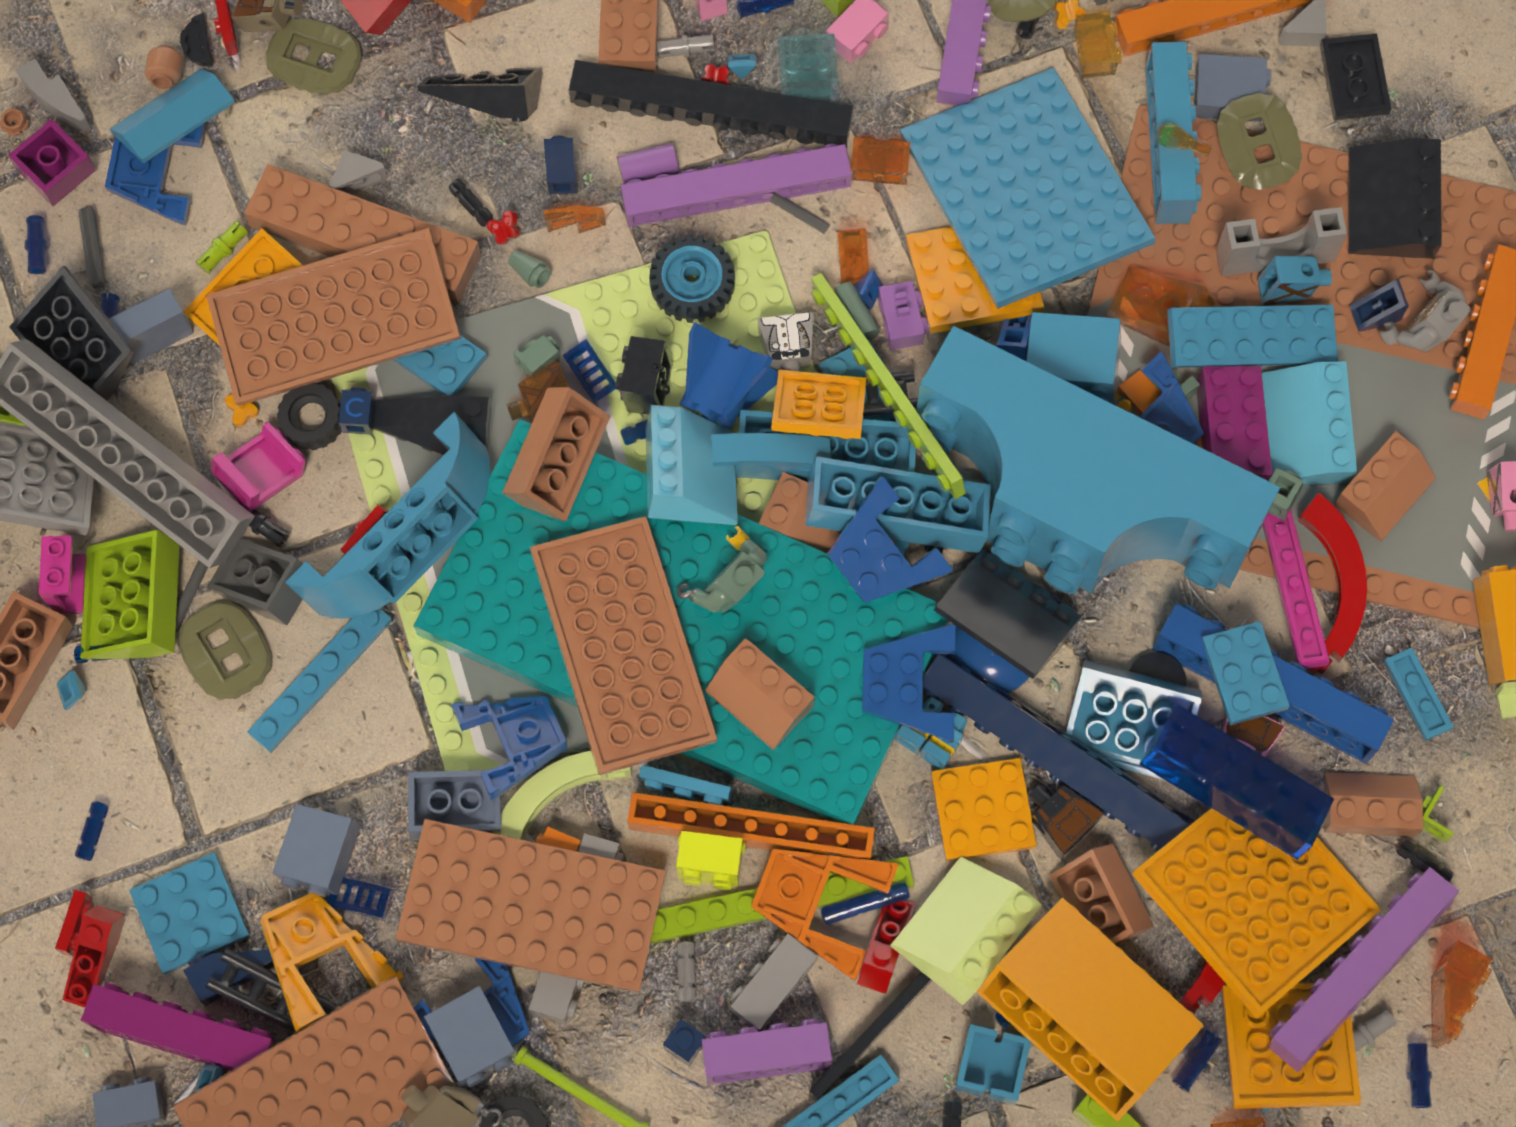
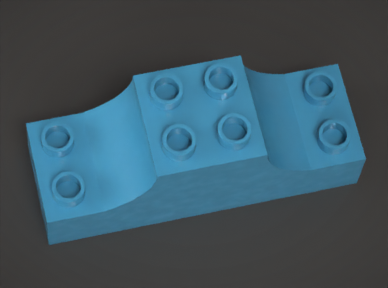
M955 326L952 327L920 383L916 409L919 416L946 455L953 449L968 457L976 465L986 483L990 485L992 513L989 522V535L986 541L993 544L991 548L992 553L998 556L1001 561L1015 567L1023 566L1025 560L1047 571L1044 578L1050 585L1068 594H1075L1079 588L1092 594L1100 581L1112 571L1126 564L1148 559L1174 560L1186 566L1184 569L1185 576L1204 588L1214 589L1218 583L1230 588L1280 489L1279 486Z

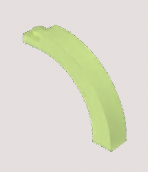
M591 751L581 752L554 762L526 781L513 795L501 813V831H495L493 834L524 840L533 821L556 797L585 783L632 777L631 767L598 775Z

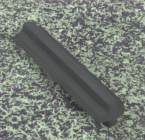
M92 207L81 208L78 211L88 283L91 288L103 287L105 285L95 212Z

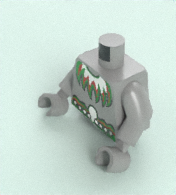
M1428 270L1427 273L1431 278L1428 281L1420 279V282L1429 293H1437L1406 331L1400 333L1393 322H1386L1384 326L1387 331H1379L1381 338L1387 345L1398 342L1400 345L1426 353L1447 340L1471 309L1466 304L1465 293L1446 281L1442 282L1435 271Z

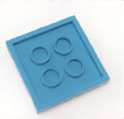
M215 852L129 890L164 975L188 965L192 959L204 954L208 956L250 937Z

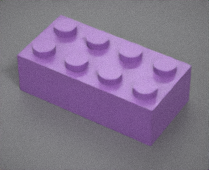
M819 1019L801 1021V1026L790 1028L788 1023L770 1025V1030L760 1032L757 1031V1027L743 1028L738 1030L739 1034L726 1036L725 1031L707 1034L708 1039H701L707 1085L829 1069L832 1063L827 1023H820Z

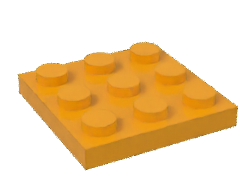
M779 370L771 431L810 434L813 436H833L843 439H861L866 378Z
M1021 758L931 771L946 862L958 860L960 857L968 859L1036 848Z

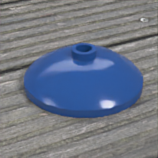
M956 626L955 654L951 655L1007 693L1017 690L1030 678Z

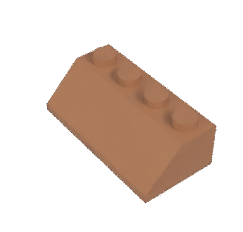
M570 387L547 388L502 493L525 508L560 521H567L611 416Z

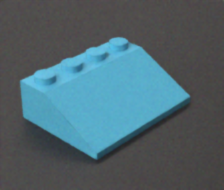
M1346 361L1316 362L1262 373L1272 475L1276 468H1279L1283 471L1289 470L1297 474L1303 480V485L1350 484L1357 473Z
M651 405L646 425L648 518L737 525L735 465L713 467L711 434H732L734 432L681 407Z

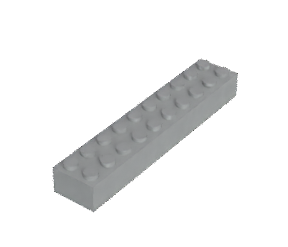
M29 340L9 343L0 358V405L208 568L225 563L255 516Z

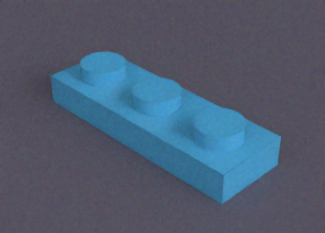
M1413 648L1402 651L1383 661L1424 742L1454 728Z

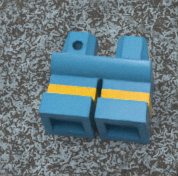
M930 697L922 705V711L940 713L944 705L935 698ZM954 712L953 743L942 741L941 738L935 736L931 737L927 733H920L918 730L902 725L896 733L895 741L916 755L922 750L920 757L939 770L946 768L962 742V733L967 724V719Z

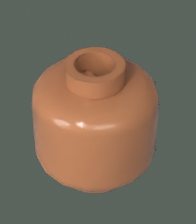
M161 45L151 49L147 54L144 71L147 80L154 87L160 89H168L176 85L181 79L183 57L169 45Z

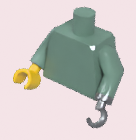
M735 526L734 528L738 531L737 534L732 538L727 535L726 539L736 550H741V552L704 590L695 588L694 590L689 589L687 592L681 593L684 589L688 588V585L684 583L677 588V596L682 599L690 598L691 602L709 611L725 613L737 604L766 573L762 569L767 562L766 553L750 540L749 536L739 526Z

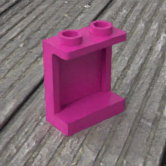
M266 422L262 425V432L227 457L222 452L212 458L211 474L241 506L252 512L303 476L305 458L300 450L293 448L286 441L284 434L278 428L274 429L269 422Z
M42 536L39 595L52 610L60 614H83L86 554H72L73 538L71 536Z

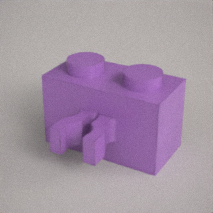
M913 281L879 287L878 302L889 351L922 345L924 335L928 333V324L926 317H921L919 307H922L920 290L915 291Z

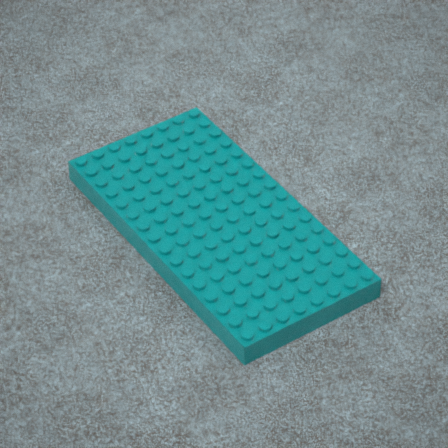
M519 419L488 479L489 486L484 501L476 515L479 519L457 540L413 625L417 635L578 707L536 573L530 547L646 516L717 737L716 743L681 752L680 754L828 821L856 825L895 741L896 733L902 725L862 712L864 649L947 626L949 621L934 611L938 602L905 588L864 603L827 553L738 514L737 525L648 518L647 475L596 452L567 521H560L525 508L502 493L532 425ZM735 526H739L749 536L750 540L766 553L767 562L762 568L766 573L737 604L725 613L709 611L691 602L690 598L682 599L677 596V588L684 583L688 585V588L684 589L681 593H685L689 589L694 590L695 588L704 590L741 552V550H736L726 539L727 535L732 538L737 534L738 531L734 528ZM745 638L815 697L814 707L774 751L705 692V689L723 662ZM923 654V677L934 654Z

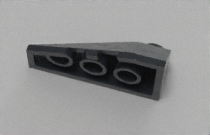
M542 68L506 69V74L491 76L489 71H482L465 79L463 74L426 77L417 88L418 92L499 118H511L513 122H522L528 120L537 110Z
M452 395L375 400L372 429L402 441H409L427 451H434L444 455L448 449L433 432L455 412L488 450L492 409L489 397Z

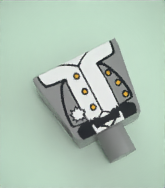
M813 312L758 318V333L765 355L773 358L769 367L776 371L789 370L801 372L800 368L811 366Z

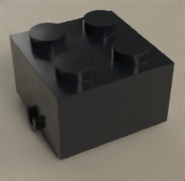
M631 336L629 346H624L622 363L625 364L623 373H618L616 390H619L620 399L624 402L627 412L649 415L651 405L664 406L665 397L670 393L668 383L673 362L664 340Z

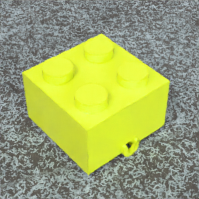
M681 831L678 838L679 850L676 870L678 879H682L683 884L701 886V882L713 883L714 888L721 890H731L732 886L738 887L742 856L746 850V842H743L742 838Z

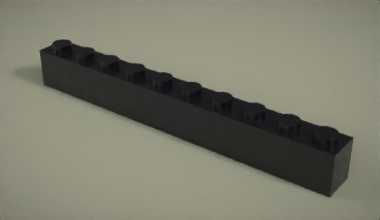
M575 60L568 89L570 103L583 108L594 106L608 112H629L637 117L648 115L663 121H684L692 126L709 125L722 131L733 129L747 135L763 134L776 140L784 138L793 139L801 144H845L847 148L853 118V105Z

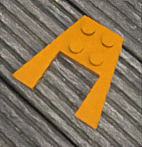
M312 893L265 913L260 919L296 1033L326 1016L296 969L297 967L345 946L371 988L376 987L393 976L397 977L399 983L404 979V975L400 971L396 972L386 963L387 959L378 950L373 951L363 941L364 937L356 929L351 930L342 921L343 917L321 896Z

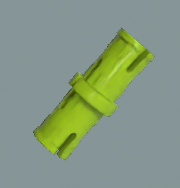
M234 221L219 238L215 237L212 240L213 245L195 261L201 269H205L204 272L210 274L225 256L229 257L232 254L231 250L248 235V231L242 225L239 227V222Z

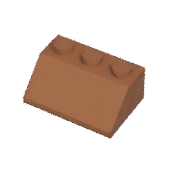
M1395 431L1342 491L1334 505L1381 542L1436 477L1420 450Z
M746 638L727 657L705 689L707 694L773 751L814 707L815 700L812 694Z
M1324 772V833L1416 837L1423 830L1422 796L1416 776Z
M1113 844L1091 849L1049 875L1060 898L1063 897L1069 904L1075 906L1081 915L1091 924L1098 927L1116 946L1154 927Z

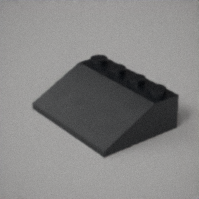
M1407 138L1349 147L1348 254L1434 259L1442 246L1441 139Z
M62 266L9 326L20 341L29 340L106 401L115 393L134 353L132 347L66 266Z
M984 549L971 561L934 608L936 613L1032 679L1036 677L1067 642L1082 617L1071 606L1060 602L1051 596L1045 588L1035 585L1025 578L1020 571L1013 570L1003 563L998 556Z

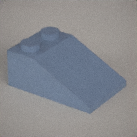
M486 770L408 772V833L410 839H420L424 819L488 833L501 831V795L494 800H490L481 777V772Z

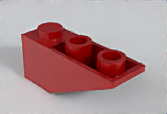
M887 894L862 964L857 985L883 994L887 993L900 954L890 945L911 920L916 903Z
M96 905L83 915L62 998L63 1001L86 1007L93 985H102L119 941L125 914Z

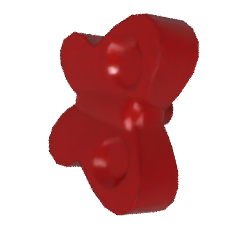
M712 63L706 65V75L701 81L732 86L727 76L730 72L727 65L719 68Z
M505 211L501 221L489 220L487 222V229L495 235L497 244H507L509 238L519 237L520 232L516 228L518 216L515 211Z

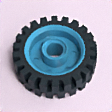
M685 235V239L681 240L679 236L674 238V243L671 244L669 241L665 243L664 249H659L656 253V258H653L649 274L651 293L654 301L656 300L657 306L661 310L664 309L665 314L669 317L674 315L675 320L682 321L683 318L686 319L687 323H693V319H698L699 322H704L705 317L708 316L712 319L716 317V312L719 311L721 313L725 309V305L729 304L734 293L735 271L733 262H731L728 252H724V247L720 244L715 245V240L709 238L706 241L704 236L697 235V239H692V235ZM691 275L699 277V280L696 282H688L685 279Z

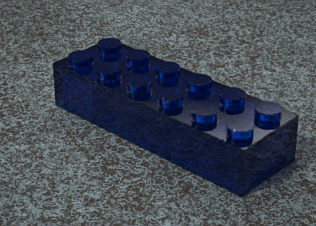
M1177 703L1163 717L1139 763L1142 767L1297 860L1313 846L1334 801L1333 797Z

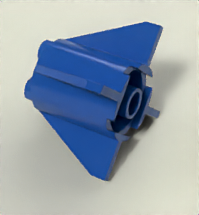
M694 322L689 332L686 391L679 405L692 412L696 410L701 413L700 417L731 429L735 420L740 416V410L749 409L777 385L778 372L769 367L773 358L752 352L741 345L731 344L730 340L720 337Z

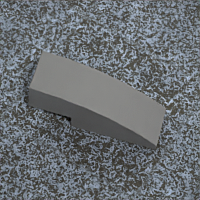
M36 59L16 69L21 81L30 94L47 111L76 129L86 133L92 131L86 117L59 75L48 80Z

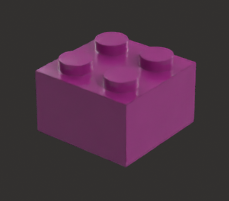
M52 119L8 155L15 169L52 207L96 171L89 156Z

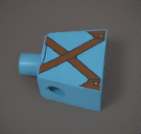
M1275 256L1257 278L1262 305L1309 299L1318 287L1331 285L1332 274L1330 269H1319L1315 257Z

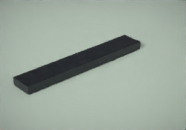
M921 972L809 1089V1096L815 1102L821 1099L933 980Z

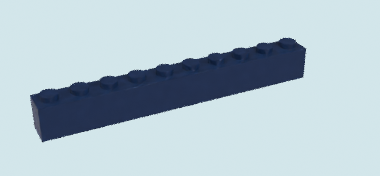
M938 654L924 675L923 686L925 687L924 692L936 700L943 699L950 704L949 709L952 712L958 713L962 717L966 715L975 721L974 726L985 734L991 732L1000 738L998 742L1010 751L1016 749L1025 755L1023 759L1035 768L1040 766L1050 773L1049 777L1054 782L1062 786L1067 784L1075 790L1074 792L1077 795L1101 807L1099 810L1104 813V816L1111 820L1117 818L1125 824L1124 828L1130 834L1138 838L1142 835L1151 842L1150 846L1158 852L1195 822V820L951 654Z

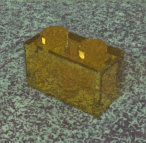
M1110 11L1076 15L1074 34L1082 78L1115 75L1118 64L1122 63L1121 48L1115 45L1117 25L1116 22H1111Z

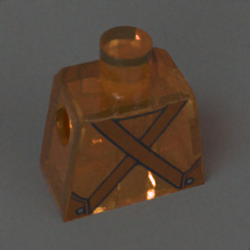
M559 361L518 384L521 399L506 404L512 421L528 415L532 424L547 388L569 387Z

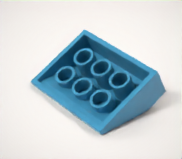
M1084 660L1065 733L1117 768L1179 783L1200 707L1202 693L1199 689Z

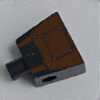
M1039 784L1028 795L1039 807L1032 817V822L1060 860L1104 815L1101 810L1066 786H1062L1052 795Z

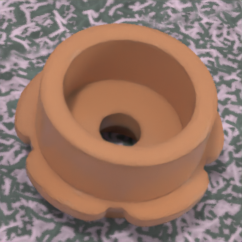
M18 109L6 110L1 116L0 127L2 131L8 132L10 136L20 135L28 127L26 114Z

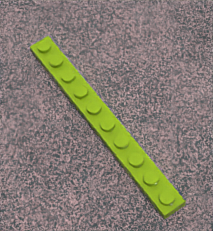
M822 273L813 276L811 280L814 289L810 292L816 305H823L825 308L824 314L831 326L836 324L842 343L845 346L850 345L853 349L851 353L857 365H864L866 368L865 374L873 387L877 385L881 390L879 394L885 406H892L895 411L893 415L901 428H907L909 431L907 433L913 447L915 449L920 447L924 453L922 458L928 469H935L938 475L936 477L941 488L945 492L949 490L955 499L965 495L963 478Z
M908 856L883 861L899 864L888 893L914 888ZM831 872L816 909L887 893ZM758 888L657 909L650 944L767 920L751 908Z

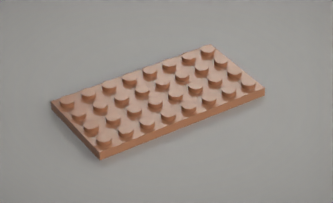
M429 228L206 295L237 406L461 339Z
M646 516L531 546L530 553L598 775L716 743V733Z
M424 819L396 934V941L639 993L666 871Z
M393 976L172 1105V1108L183 1127H387L399 1120L402 1114L409 1108L401 1099L403 1092L408 1087L415 1085L423 1093L430 1085L440 1089L442 1086H455L397 977Z

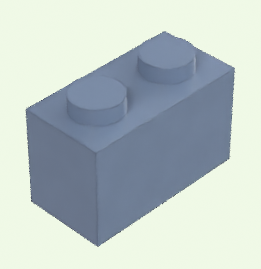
M150 1077L132 1080V1085L120 1087L118 1083L104 1085L101 1087L100 1092L92 1093L97 1127H141L166 1122L161 1084L151 1081Z

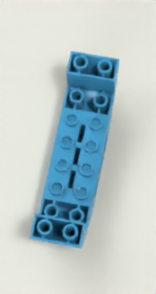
M455 412L433 432L448 451L324 577L305 561L285 582L316 613L329 618H351L375 611L390 602L395 604L479 519L476 515L484 501L489 486L490 458L486 446Z

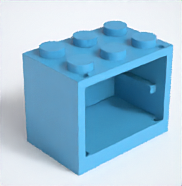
M1032 312L1026 362L1115 405L1121 348L1120 319Z

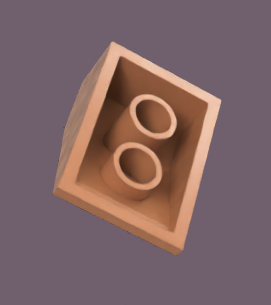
M782 472L758 524L824 553H828L842 531L805 526L808 482Z

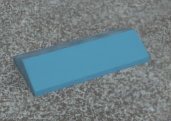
M200 69L111 127L110 132L144 164L234 104L235 101L215 74Z

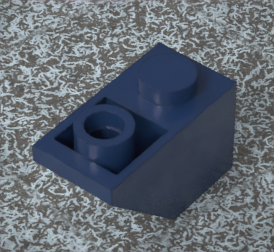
M558 135L553 136L551 139H544L549 194L577 193L576 157L573 138Z

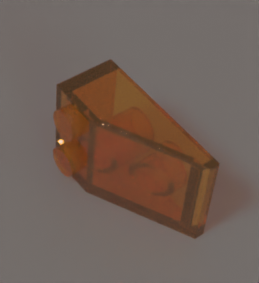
M1129 267L1105 316L1107 318H1118L1121 325L1170 347L1167 310L1182 307H1214L1215 302L1205 286Z

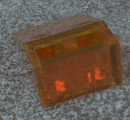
M1457 940L1444 951L1431 976V1046L1436 1049L1445 1043L1449 1045L1452 1039L1456 1040L1464 1027V1023L1460 1022L1466 1012L1470 1013L1477 1002L1478 996L1474 994L1480 985L1483 986L1492 972V969L1488 968L1492 958L1460 940Z

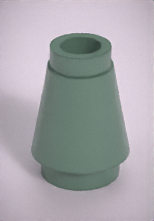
M519 250L514 251L509 257L508 264L512 266L530 287L541 288L548 282L551 270L548 268L547 263Z

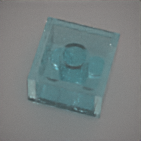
M834 34L778 37L781 94L822 101L837 100L838 76Z

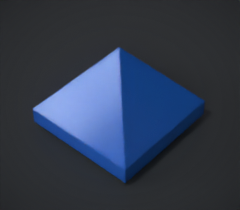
M870 270L855 284L867 308L872 309L878 298V289L883 286L874 270Z

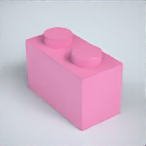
M855 0L826 30V44L848 62L852 63L857 57L861 58L870 48V43L875 38L880 39L886 33L889 27V13L873 0Z

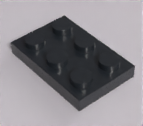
M1377 33L1322 39L1320 48L1333 120L1389 115L1392 109Z

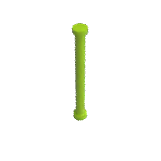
M523 1046L515 1057V1064L525 1065L623 1127H650V1124L646 1121L644 1123L639 1122L529 1054V1049Z

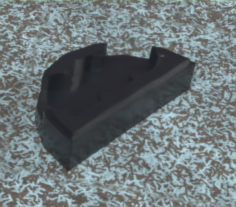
M204 13L192 17L191 22L181 31L180 44L185 56L192 63L202 67H214Z
M1151 652L1142 655L1132 663L1129 669L1130 672L1186 686V675L1183 667L1175 658L1164 653Z

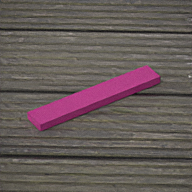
M1290 509L1285 521L1268 513L1263 523V529L1296 662L1305 669L1327 666L1329 664V657L1292 511Z

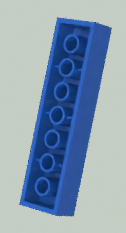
M1176 604L1152 650L1175 658L1181 666L1215 683L1201 639L1204 636L1226 631L1225 626L1217 620L1209 619L1208 621L1199 616L1198 612L1188 605L1180 606ZM1271 650L1290 705L1287 710L1273 713V715L1367 764L1379 750L1394 719L1388 716L1389 714L1386 710L1378 706H1368L1361 702V698L1358 695L1333 687L1334 684L1323 677L1316 678L1306 673L1307 670L1300 664L1294 662L1289 664L1280 659L1278 653Z

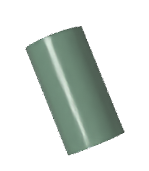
M845 282L836 286L834 292L866 339L873 340L880 333V330L853 283Z

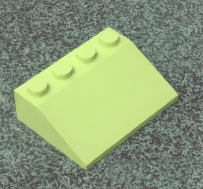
M960 857L890 946L959 1003L964 1005L982 985L1042 904L1019 885Z

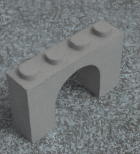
M1342 207L1312 211L1309 221L1304 228L1293 234L1271 239L1259 238L1255 219L1226 222L1216 249L1221 277L1264 271L1275 256L1315 257L1318 264L1334 262L1347 236Z

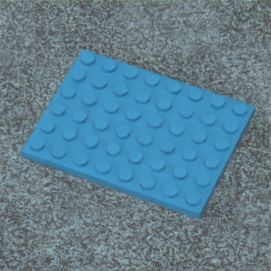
M1054 68L900 129V136L997 309L1155 244V236Z

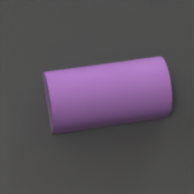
M672 143L617 156L623 184L633 179L644 181L653 179L661 174L670 175L679 172Z

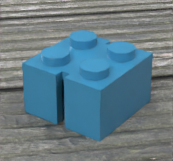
M970 1024L954 1090L980 1097L986 1091L989 1092L988 1099L1016 1105L1019 1099L1031 1042L1025 1037L1005 1032L1001 1037L1000 1043L995 1042L997 1030Z

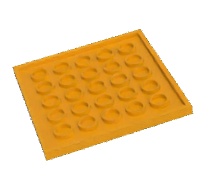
M1259 770L1132 873L1134 878L1256 1019L1381 911V908Z

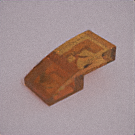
M563 206L543 211L548 232L576 224L579 234L606 226L605 214L602 208Z

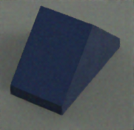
M1397 279L1349 305L1360 332L1384 326L1386 322H1400L1409 307L1401 283Z

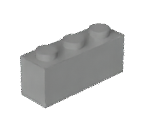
M789 934L783 940L780 937L775 940L768 950L771 956L764 964L761 961L757 963L749 974L752 978L745 988L740 986L730 998V1001L733 1002L730 1006L731 1012L750 1027H757L758 1032L764 1030L817 962V956Z

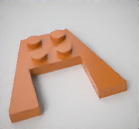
M772 849L751 908L855 981L866 951L809 929L829 873H835L888 894L899 864Z

